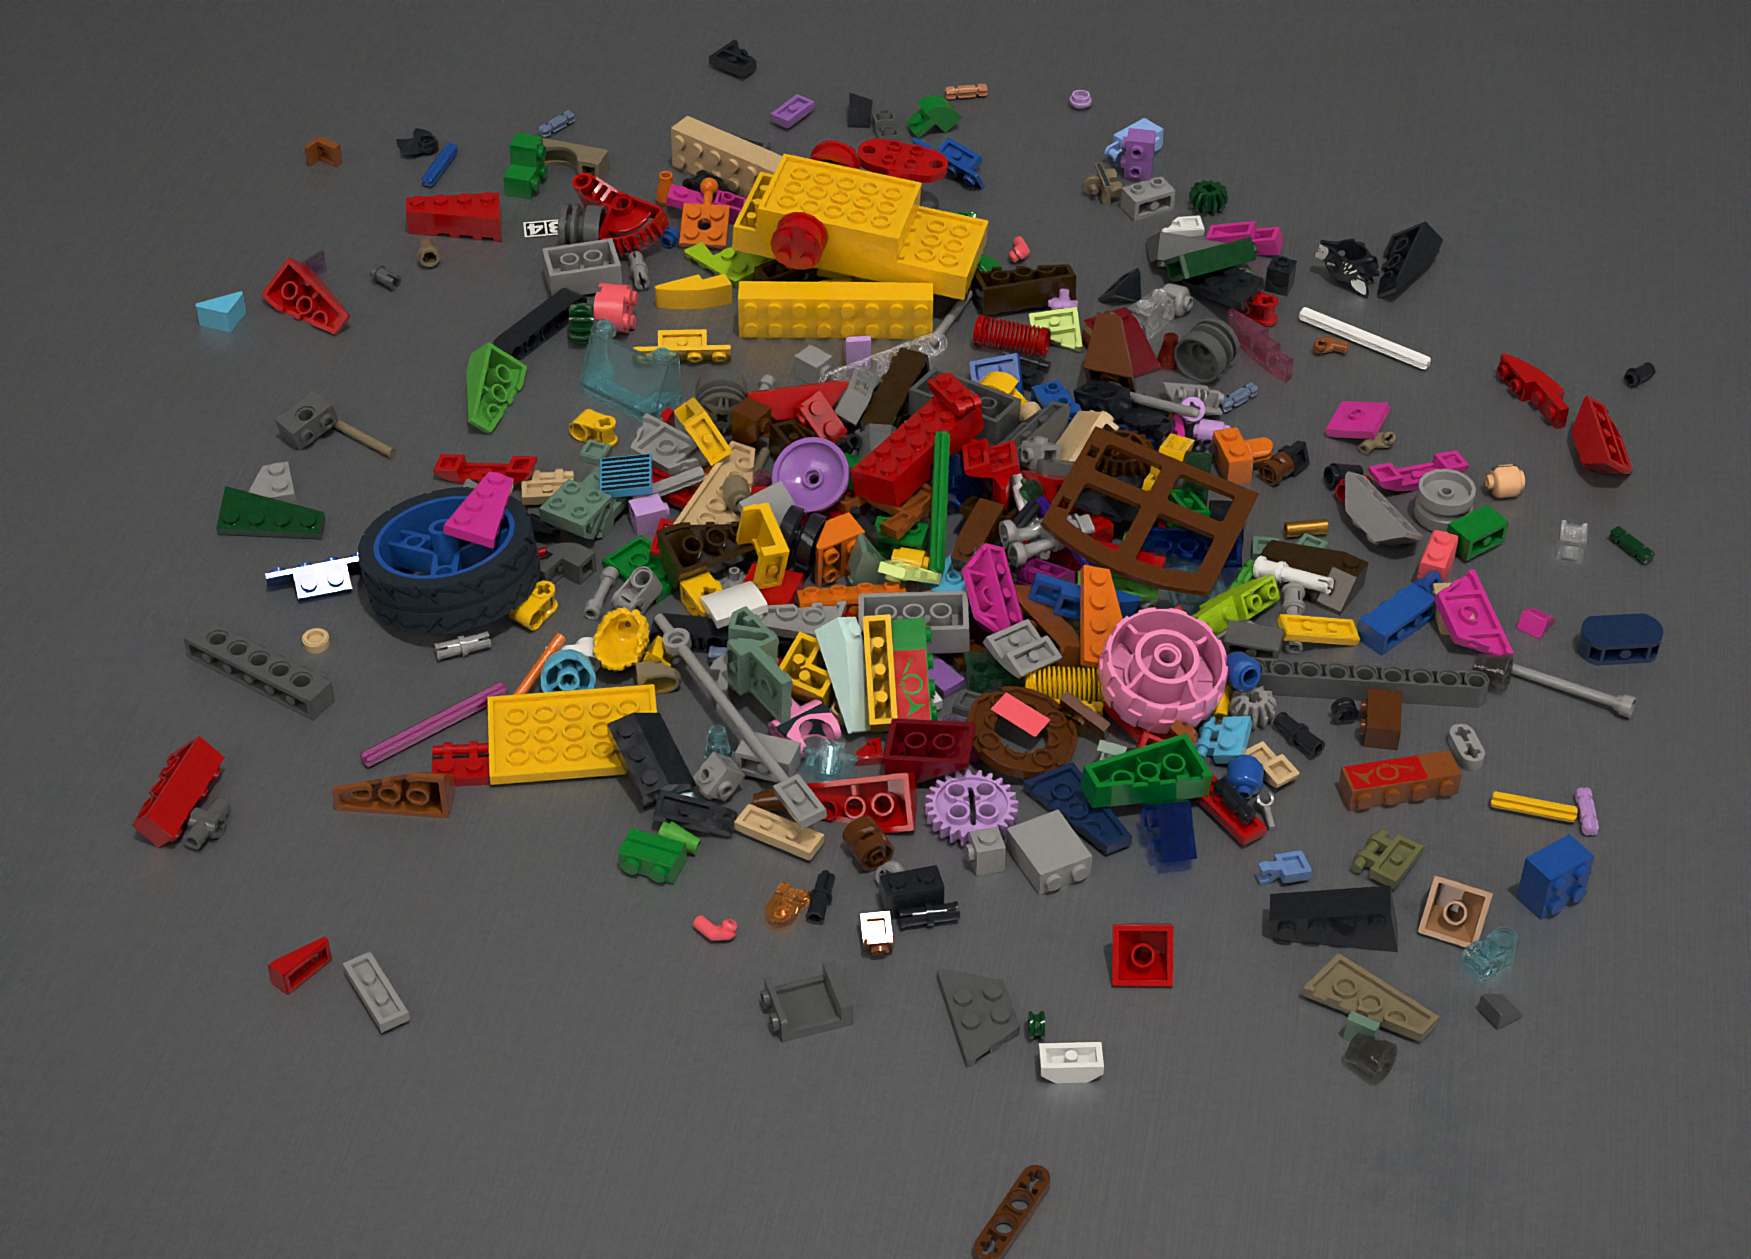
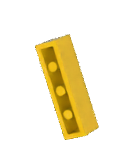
M891 615L863 616L871 733L887 732L890 729L892 718H898Z

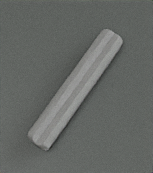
M701 466L655 482L653 483V494L658 493L662 497L702 482L706 479L704 470ZM653 494L635 495V496H631V497H632V499H636V498L645 497V496H649V495H653Z

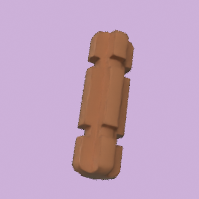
M977 84L976 87L975 85L957 86V88H954V86L945 88L947 100H953L955 97H958V99L975 98L976 95L978 97H986L988 94L986 84Z

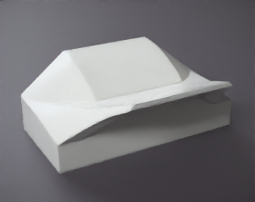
M1101 1042L1039 1043L1041 1076L1054 1083H1087L1104 1074Z

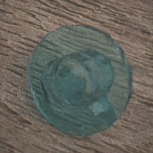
M819 738L817 749L803 747L802 753L808 754L807 765L815 766V772L840 776L844 760L858 762L859 756L845 754L846 742Z

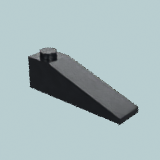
M1426 221L1391 236L1384 251V257L1387 260L1382 264V270L1385 273L1379 282L1378 296L1380 298L1399 291L1439 254V248L1443 239Z
M1123 475L1113 477L1142 489L1144 478L1141 476L1129 477ZM1084 488L1074 505L1076 508L1099 516L1101 513H1104L1119 523L1123 519L1133 523L1139 512L1137 507L1091 488ZM1156 519L1150 532L1158 531V519Z

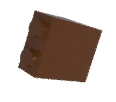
M1111 311L1097 312L1083 366L1087 382L1093 378L1106 382L1111 381L1119 383L1121 386L1129 388V391L1136 393L1137 387L1122 317Z

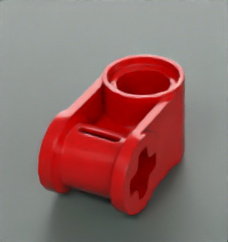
M1260 291L1256 294L1253 301H1246L1247 308L1244 311L1232 308L1236 315L1262 326H1272L1278 322V316L1275 314L1278 298L1271 294Z

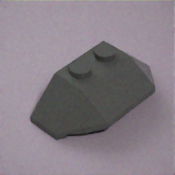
M1051 401L1046 405V408L1037 411L1024 420L999 444L1015 439L1019 464L1022 441L1032 440L1033 436L1047 437L1048 442L1056 444L1067 428L1070 413L1069 404ZM1020 466L1021 473L1022 470H1030L1029 468Z

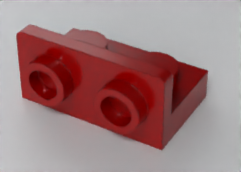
M817 390L794 407L797 412L795 415L797 421L815 432L818 438L827 439L833 443L848 432L820 390Z

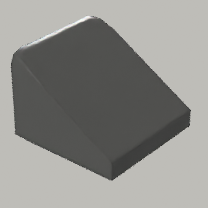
M1484 994L1480 998L1478 1009L1497 1029L1522 1017L1518 1009L1503 994Z

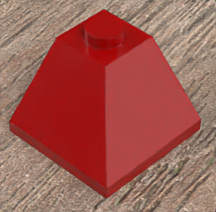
M1143 922L1112 924V986H1173L1174 925L1171 923Z

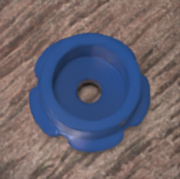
M668 226L664 231V238L659 237L661 245L666 248L677 247L680 234L678 230Z

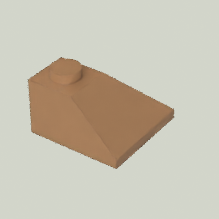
M1435 875L1418 933L1476 951L1493 893L1457 880Z

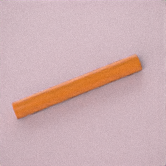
M559 633L555 635L513 695L527 694L541 675L545 660L551 654L557 652L565 642L566 638Z

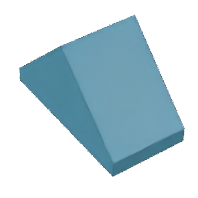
M242 291L195 304L200 326L230 333L246 314Z

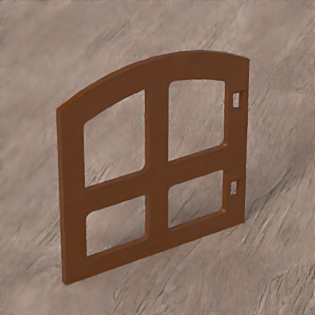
M1095 426L1043 517L1040 526L1074 553L1101 568L1110 569V572L1162 590L1209 596L1259 493ZM1090 449L1098 453L1095 458L1087 456ZM1112 449L1158 468L1160 473L1151 490H1142L1097 471L1095 467L1104 451ZM1177 480H1187L1232 499L1233 503L1225 519L1217 521L1169 501L1168 497ZM1084 488H1091L1139 509L1118 550H1112L1099 543L1067 520ZM1061 500L1069 503L1067 509L1058 507ZM1163 518L1213 540L1198 572L1190 573L1140 562L1136 559L1156 519Z

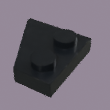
M737 40L731 41L709 56L710 65L733 73L738 77L744 78L757 69V61L752 56H749L745 49L738 47Z

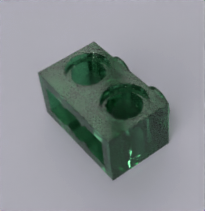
M988 650L963 654V675L967 690L983 694L985 692L1000 691V688L1005 686L1023 687L1024 677L1017 678L1012 675Z

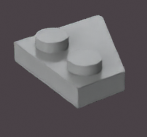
M288 462L262 466L249 492L288 503L295 502V493Z

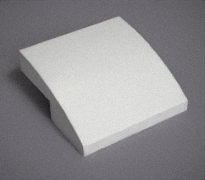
M751 581L700 597L703 608L709 619H713L717 629L729 625L732 612L745 606L757 615L769 612L765 598Z

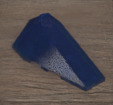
M1152 528L1140 551L1201 565L1213 540L1187 528ZM1241 532L1223 569L1242 568Z

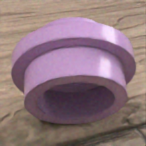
M1076 90L1070 97V104L1076 109H1085L1092 103V98L1086 90Z

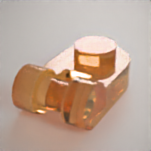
M782 882L765 907L767 923L775 928L790 926L802 908L808 905L810 891L802 888L796 890L792 888L791 884Z

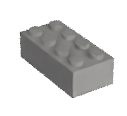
M967 591L859 594V626L863 640V616L890 614L891 620L925 617V627H931L932 643L926 644L927 653L970 652Z

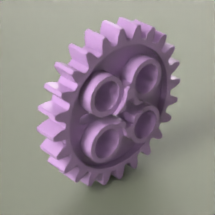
M967 769L966 775L963 776L958 771H955L954 778L946 774L944 782L936 780V787H930L929 795H926L925 815H927V824H932L933 832L940 830L941 839L949 835L950 843L955 842L957 839L961 840V846H964L969 841L970 831L998 827L1000 834L1006 836L1007 828L1014 826V821H1017L1018 817L1016 792H1010V784L1003 785V778L994 781L993 773L984 777L981 770L976 775H972L971 771ZM968 791H972L973 793V813L975 815V825H971L970 823V803L968 801Z

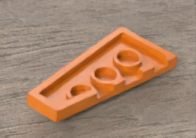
M1084 565L1080 570V665L1098 668L1104 643L1112 633L1115 625L1123 618L1110 569Z

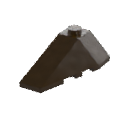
M1271 540L1259 554V556H1265L1269 561L1277 563L1284 561L1291 568L1333 578L1334 585L1333 589H1330V594L1327 595L1305 588V592L1310 595V600L1314 604L1339 616L1363 588L1369 562L1343 551Z

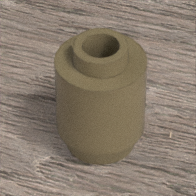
M731 475L725 479L722 491L727 505L732 511L740 512L737 504L751 496L748 483L739 475Z

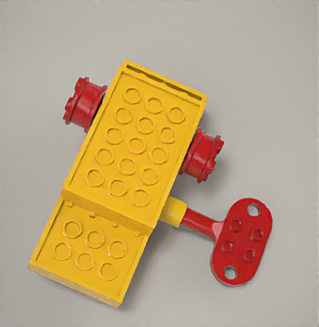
M876 138L861 143L856 154L855 149L845 143L827 140L813 148L809 159L783 154L774 174L759 173L733 226L732 250L776 259L779 263L786 265V269L790 270L793 268L804 270L818 268L816 275L831 279L852 277L853 282L933 283V294L965 300L986 245L989 221L920 206L922 183L937 182L947 174L948 160L939 151L920 145L902 143L897 140Z

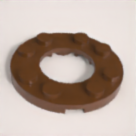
M1005 686L1001 687L1000 691L989 694L988 692L983 693L971 705L966 722H976L972 749L977 756L989 765L991 769L1022 780L1033 778L1069 764L1077 746L1078 735L1074 721L1069 720L1062 712L1063 707L1058 702L1041 692L1025 687ZM1006 692L1050 719L1043 728L1047 735V744L1044 748L1036 749L1034 753H1027L1028 751L1020 753L1009 749V745L1004 746L1001 743L1000 736L994 730L996 722L1003 717L992 711L991 708Z

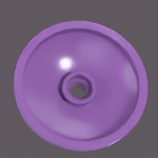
M808 437L793 442L781 452L773 468L772 481L773 484L782 481L796 506L806 509L807 513H816L830 508L843 496L849 483L850 469L846 456L837 445L827 439ZM813 478H819L816 484H811Z

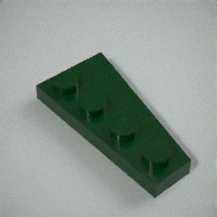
M225 486L216 530L218 535L322 539L325 514L322 511Z

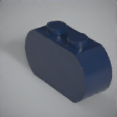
M1644 613L1589 616L1582 623L1577 650L1585 661L1596 666L1651 663L1658 656L1663 637V627L1655 618Z

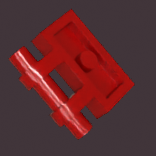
M469 741V744L453 745V742H444L443 745L432 746L433 757H444L443 759H432L431 772L453 774L455 787L489 785V757H479L482 754H489V743ZM469 755V758H453V756Z

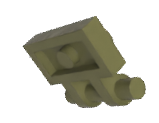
M1379 829L1377 833H1373L1366 841L1367 846L1356 853L1351 869L1355 873H1360L1364 868L1370 867V878L1386 886H1391L1395 890L1422 855L1424 846L1400 834H1397L1393 840L1388 839V832L1385 829ZM1376 852H1383L1381 856L1375 854Z

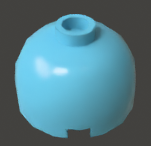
M573 649L560 650L551 654L545 660L541 670V688L543 692L594 689L596 683L595 669L590 659L582 652Z

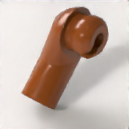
M1328 336L1317 338L1313 344V349L1318 354L1332 351L1346 354L1349 348V342Z

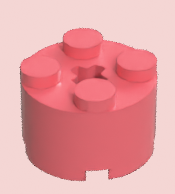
M600 283L598 287H601L602 290L601 292H596L594 301V319L599 320V326L595 325L596 330L616 333H628L630 329L634 330L636 316L633 315L634 305H637L638 292L633 291L631 285Z

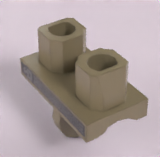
M1096 163L1097 175L1089 176L1084 180L1083 190L1088 195L1099 194L1103 206L1110 205L1111 198L1121 197L1122 184L1120 181H1117L1115 168L1104 169L1102 163Z

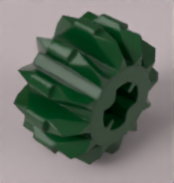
M1202 180L1201 183L1195 182L1189 192L1191 208L1195 209L1196 213L1202 212L1205 215H1215L1216 212L1221 213L1228 203L1226 186L1221 185V182L1215 183L1212 180Z
M585 303L571 304L569 307V340L571 343L578 344L591 343L594 336V309L592 305Z

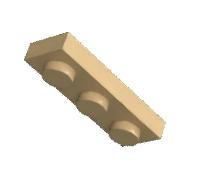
M751 804L746 806L734 822V830L811 861L824 843V834L808 827L801 829L797 823Z

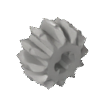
M1263 686L1259 688L1254 687L1246 692L1233 691L1231 702L1229 703V715L1251 716L1253 730L1256 726L1265 729L1266 724L1272 723L1275 717L1276 699L1273 698L1272 691H1265Z

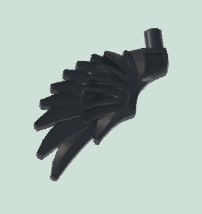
M1133 402V411L1121 417L1124 424L1133 426V428H1139L1140 432L1146 430L1154 432V436L1157 439H1162L1165 435L1172 433L1176 427L1175 421L1167 418L1169 416L1168 411Z

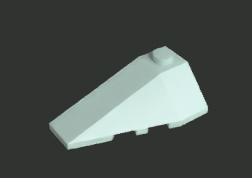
M837 617L814 631L848 734L867 733L870 731L865 646L861 628L856 617Z

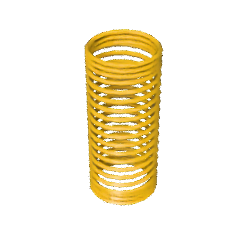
M1048 665L1047 670L1044 667L1042 670L1039 669L1026 675L1025 688L1036 691L1038 688V692L1042 693L1043 687V694L1047 695L1048 687V696L1052 697L1053 686V698L1056 699L1058 685V699H1060L1062 696V685L1063 694L1067 692V684L1068 692L1072 694L1073 684V696L1076 697L1078 683V700H1081L1083 683V700L1086 701L1088 682V702L1090 703L1092 682L1093 701H1096L1098 668L1095 675L1093 667L1090 675L1089 667L1086 669V673L1084 667L1080 673L1079 667H1077L1075 672L1074 666L1070 671L1069 666L1066 670L1064 666L1062 670H1060V666L1057 667V670L1055 666H1052L1051 670ZM1098 682V701L1104 703L1102 683Z

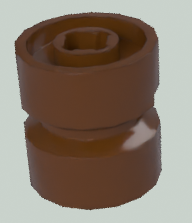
M861 816L856 818L843 831L842 839L864 870L875 871L879 866L892 859L894 847L886 835L883 834V831L873 817Z

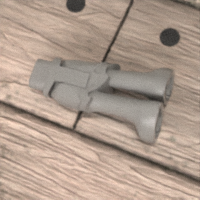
M1075 513L1067 517L1069 522L1088 535L1095 532L1094 525L1088 514L1078 516ZM1043 518L1041 520H1034L1032 526L1017 528L1012 520H1004L999 523L1002 546L1004 549H1008L1007 556L1014 567L1023 566L1027 559L1047 550L1056 552L1066 548L1065 545L1040 526ZM1037 537H1038V539H1040L1039 541H1036V542H1033V543H1030V544H1025V545L1022 544V542H1025V541H1028V540H1031V539H1034V538H1037Z

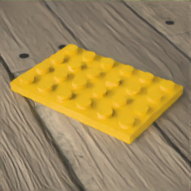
M654 684L487 697L490 785L626 774L608 738L607 724L631 713H657Z

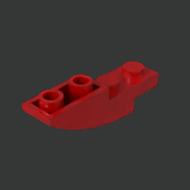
M1501 354L1497 367L1499 378L1508 385L1522 402L1531 400L1556 429L1564 428L1569 412V407L1563 401L1565 390L1535 366L1509 354Z

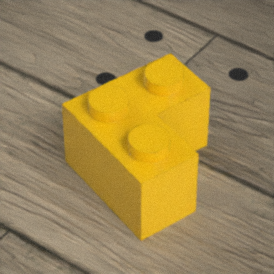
M800 631L779 668L783 672H787L792 679L791 697L804 703L818 699L828 708L835 697V692L828 671L821 668L824 658L818 640Z

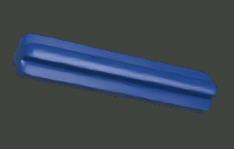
M447 143L423 175L421 180L424 187H432L457 154L458 146L455 143Z

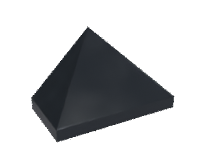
M849 93L848 127L870 128L872 99Z
M1136 268L1122 275L1098 298L1100 303H1141L1140 270Z

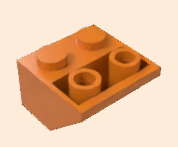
M849 512L825 522L816 545L815 585L817 587L851 574L848 562L857 536L861 533L865 535V531Z

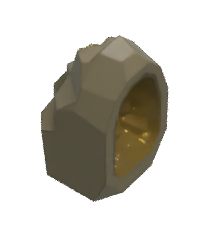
M652 660L635 663L637 685L654 684L655 695L674 691L681 684L680 673L675 668H671L664 663H654Z

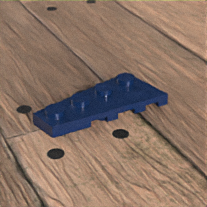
M1073 762L1024 781L1023 789L1051 811L1059 810L1072 828L1105 854L1132 844L1131 834L1109 807L1092 808L1080 788L1082 773Z

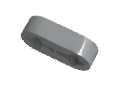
M1466 724L1453 725L1450 728L1448 744L1458 764L1468 771L1479 770L1483 766L1485 750L1475 731Z

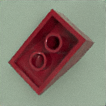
M1126 307L1111 311L1122 317L1134 377L1138 378L1160 371L1161 366L1138 320ZM1096 316L1083 320L1082 344L1087 350Z
M892 718L883 757L885 775L915 772V781L919 783L968 768L976 722Z

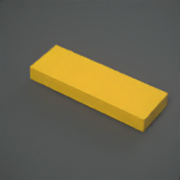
M1280 614L1277 618L1279 628L1283 629L1282 638L1284 641L1357 646L1360 641L1355 623L1351 619Z

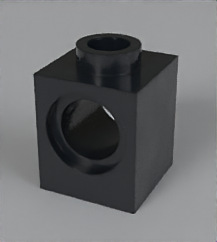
M1274 255L1267 267L1264 291L1287 297L1294 285L1297 261L1284 256Z

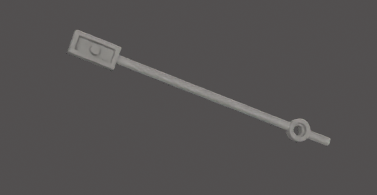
M663 614L656 615L654 621L664 633L663 644L665 651L671 655L682 656L778 782V784L773 786L775 795L800 828L804 829L826 818V808L801 776L796 774L790 778L692 653L690 650L692 643L689 632L683 628H673Z

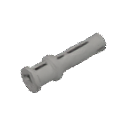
M1287 583L1281 589V596L1284 599L1281 606L1282 614L1303 616L1306 610L1303 602L1305 588L1299 583ZM1286 641V652L1293 655L1299 654L1303 650L1302 642Z

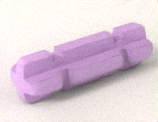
M1579 787L1576 790L1575 798L1578 804L1580 822L1583 824L1581 825L1582 832L1586 836H1595L1598 833L1599 824L1596 819L1597 815L1592 799V791L1588 787Z

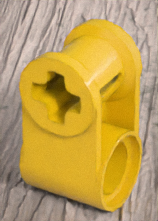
M585 409L569 425L570 434L578 441L587 443L590 439L610 444L612 448L618 444V437L614 431L616 420L612 416L604 415L591 409Z
M549 581L538 582L528 599L516 609L510 611V619L532 631L537 630L542 623L558 610V603L554 599L556 593L555 585Z

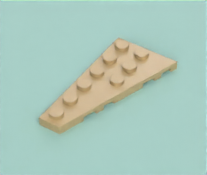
M731 441L729 447L733 452L713 466L706 479H704L673 525L681 522H690L691 525H705L706 522L731 524L732 521H740L741 512L732 511L728 507L722 486L728 476L739 475L747 481L751 492L755 448Z

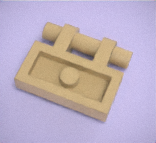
M555 469V472H540V470H533L531 477L522 481V504H544L568 479L574 481V471Z

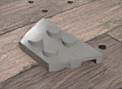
M648 413L644 414L642 427L638 428L636 439L633 440L630 447L631 455L651 453L652 467L669 475L682 473L698 466L709 465V462L691 436Z

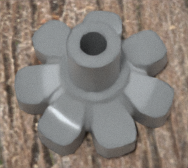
M731 567L729 570L724 571L723 577L718 578L724 590L742 584L746 575L738 567Z

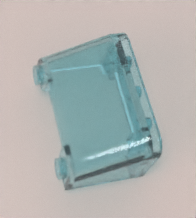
M602 318L591 329L579 377L580 392L642 423L643 416L646 413L660 420V415L666 407L673 409L682 402L680 354L667 348H658L649 355L639 352L612 339L617 333L616 326Z

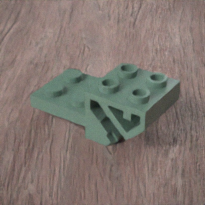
M598 465L582 483L568 479L539 508L540 520L587 539H603L614 528V519L629 504L628 500H632V497L612 498V495L601 492L600 466Z
M747 606L732 612L729 622L727 681L739 695L750 691L783 724L791 720V687L793 682L787 672H783L777 666L779 663L777 657L779 639L773 630H769L762 623L761 618L757 614H754Z

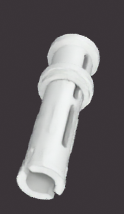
M1259 556L1253 566V577L1255 579L1268 574H1274L1277 585L1292 582L1299 583L1304 588L1327 595L1331 593L1330 589H1333V578L1291 568L1284 561L1277 563L1267 560L1265 556Z

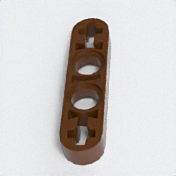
M1031 1165L1022 1171L976 1239L973 1252L974 1259L1005 1258L1049 1191L1050 1173L1046 1168L1039 1165ZM1036 1179L1041 1180V1182L1037 1181L1034 1184V1186L1032 1187V1192H1030V1181L1034 1182ZM1015 1200H1024L1029 1206L1026 1209L1018 1210L1012 1207L1011 1203ZM1000 1223H1008L1013 1227V1230L1009 1233H1001L995 1227ZM993 1240L995 1242L994 1252H989L987 1255L983 1254V1251L987 1252L990 1249Z

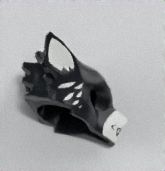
M1345 239L1337 242L1320 241L1315 257L1325 262L1326 268L1332 277L1347 283L1356 292L1367 298L1369 296V283L1374 282L1372 277L1379 276L1380 274L1377 271L1379 266L1376 256L1371 255L1365 247V243L1356 242L1355 239ZM1343 250L1345 255L1341 256L1338 252Z

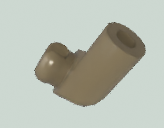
M1391 431L1378 432L1374 439H1365L1359 445V451L1367 455L1373 449H1387L1395 443L1396 435Z

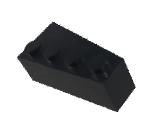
M1391 886L1270 894L1269 922L1274 941L1398 952V924Z

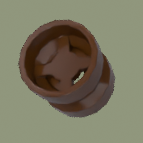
M1280 451L1274 454L1270 460L1261 463L1258 472L1266 484L1273 486L1294 471V463L1288 454Z

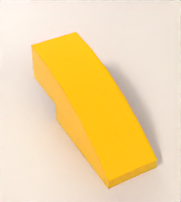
M698 274L654 286L655 305L657 308L689 310L718 307L733 303L732 284L725 274L702 279Z

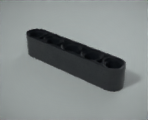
M562 288L500 334L494 340L493 345L521 361L569 324V307L571 304H587V298L568 288Z

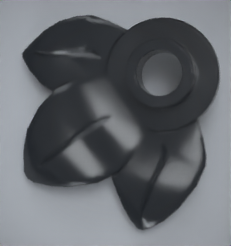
M419 128L414 130L413 138L396 139L397 145L401 149L400 153L405 155L431 154L439 147L438 141L431 132Z

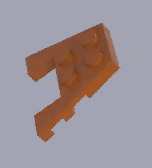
M924 483L898 508L856 497L854 489L851 490V495L840 498L832 507L848 513L853 506L860 507L865 503H869L879 510L893 515V517L880 523L881 531L898 540L932 507V486Z

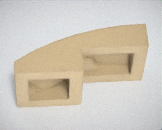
M1263 741L1246 749L1245 755L1256 757L1263 765V781L1278 788L1299 777V771L1283 754L1276 756Z

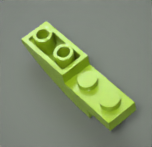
M1268 574L1251 580L1208 600L1199 606L1200 611L1192 615V617L1205 622L1213 629L1214 635L1225 630L1228 627L1229 620L1239 621L1252 618L1281 599L1274 574Z

